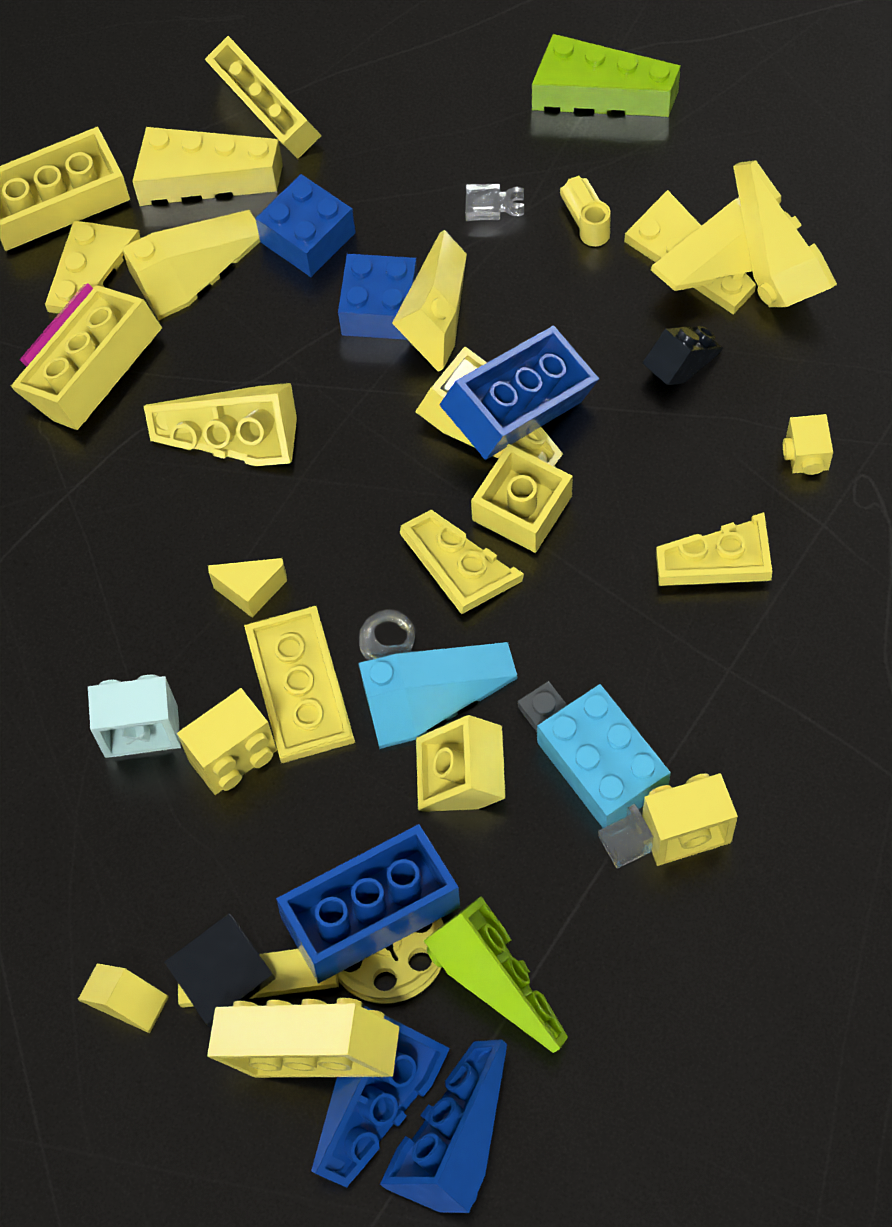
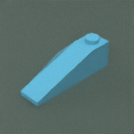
M508 642L399 653L359 663L379 749L416 740L417 737L428 733V729L445 719L448 721L458 715L457 712L474 701L483 700L517 679V672Z

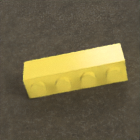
M229 36L205 58L209 65L297 159L322 136Z

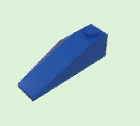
M385 1015L384 1019L399 1026L393 1077H337L311 1169L313 1173L346 1188L379 1150V1141L393 1125L399 1126L407 1117L404 1111L418 1095L423 1097L432 1087L450 1049Z
M503 1040L474 1041L445 1080L447 1088L445 1094L434 1106L427 1105L420 1115L425 1119L422 1126L412 1139L405 1136L397 1147L380 1183L382 1187L438 1212H470L486 1174L507 1043Z

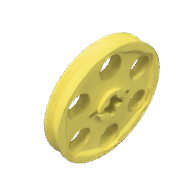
M442 918L433 922L428 931L423 933L414 932L393 943V952L398 961H395L391 952L384 948L363 959L360 968L356 971L346 972L343 970L339 972V983L354 996L379 1004L402 1002L418 995L435 980L441 968L432 961L428 969L416 971L410 967L409 961L414 954L422 952L428 954V946L424 940L444 925ZM389 972L395 975L397 981L392 989L381 991L374 986V980L380 973Z

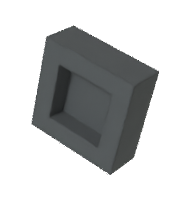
M549 681L517 701L518 708L536 732L537 725L567 706Z

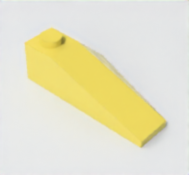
M739 197L730 202L655 262L651 267V271L674 291L709 285L713 283L715 278L731 276L733 280L744 277L746 272H751L752 266Z

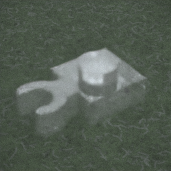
M500 184L466 185V221L500 220V212H507L511 216L524 215V203L513 202L515 200H524V188L513 187L506 192H500Z

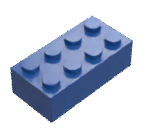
M553 325L457 379L439 405L486 460L505 449L508 444L515 443L580 404L599 378Z
M419 824L276 898L281 919L318 984L460 908L459 887Z

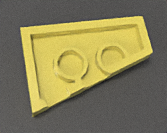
M74 220L45 303L47 311L59 314L84 284L88 283L92 288L96 285L104 287L103 282L113 269L117 270L124 261L122 247L141 239L139 230Z
M433 510L423 513L402 524L400 527L401 536L461 614L523 580L524 573L514 566L510 569L498 561L495 553L488 548L483 550L466 538V533Z
M764 512L752 516V521L739 525H735L732 522L721 526V530L705 536L695 534L656 547L659 586L771 581L772 565Z

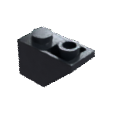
M703 326L667 328L663 331L643 361V364L667 385L683 384L719 355L723 347L714 341L715 335Z

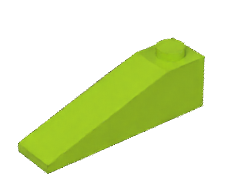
M480 896L424 940L428 946L427 953L436 966L443 967L449 976L554 1053L561 1048L568 1036L544 995L537 990H531L528 976L529 969L523 960L518 961L512 957L505 945L511 941V938Z

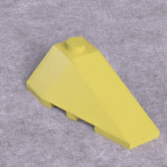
M756 160L740 162L733 166L753 277L758 285V294L763 302L768 304L769 307H788L837 285L815 243L808 246L797 231L802 226L796 216L791 217L779 205L781 203V195Z
M245 210L154 232L122 247L130 274L159 321L190 306L198 298L197 294L209 283L213 285L219 280V274L231 263L239 262L260 243V238L254 216L250 210Z
M445 230L439 233L392 322L438 372L444 369L455 347L467 256Z
M464 347L430 388L415 412L444 434L474 447L439 404L457 379L487 362L467 347ZM542 427L511 444L552 466H555L563 455ZM505 449L493 456L499 459Z
M291 383L255 386L146 404L144 406L150 441L187 450H202L214 453L213 456L220 458L231 457L243 460L245 464L253 466L288 464L292 462L297 415Z

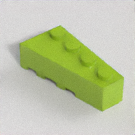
M553 34L532 83V110L544 111V107H560V112H574V108L594 109V113L607 114V111L624 110L625 115L669 117L678 94L681 65Z

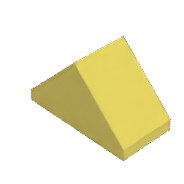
M282 558L208 566L214 589L252 618L287 582V574Z
M97 963L78 1000L150 1033L169 997L125 968Z

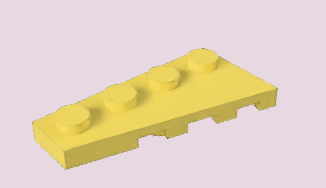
M667 190L625 233L624 242L654 262H657L701 225ZM745 273L744 277L733 280L731 276L715 278L712 284L694 288L734 315L755 292L756 283Z

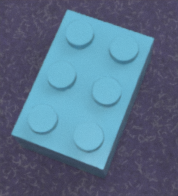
M601 684L537 725V743L605 832L643 807L644 797L648 796L650 791L660 786L669 785L671 772Z

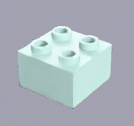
M143 675L133 681L105 680L100 682L99 685L88 686L90 730L105 758L181 748L180 739L177 735L180 731L178 706L165 676Z

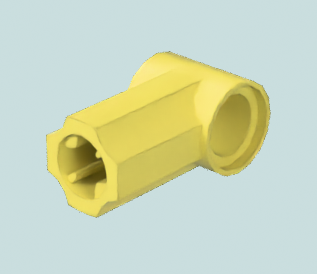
M580 176L568 179L567 183L560 188V195L580 228L581 240L589 246L596 247L605 244L610 238L611 211L609 206L599 200L587 178L583 179Z

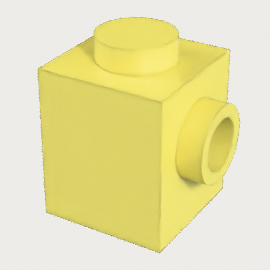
M827 415L790 417L787 438L783 439V455L785 460L791 461L792 473L804 472L808 475H814L829 470L833 448Z

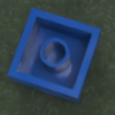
M302 174L255 218L260 242L310 277L356 233L352 208Z
M347 254L338 309L341 334L343 336L408 340L392 322L418 275L416 258Z

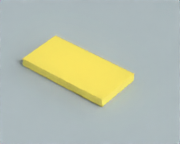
M312 606L244 625L281 763L355 743L317 607Z

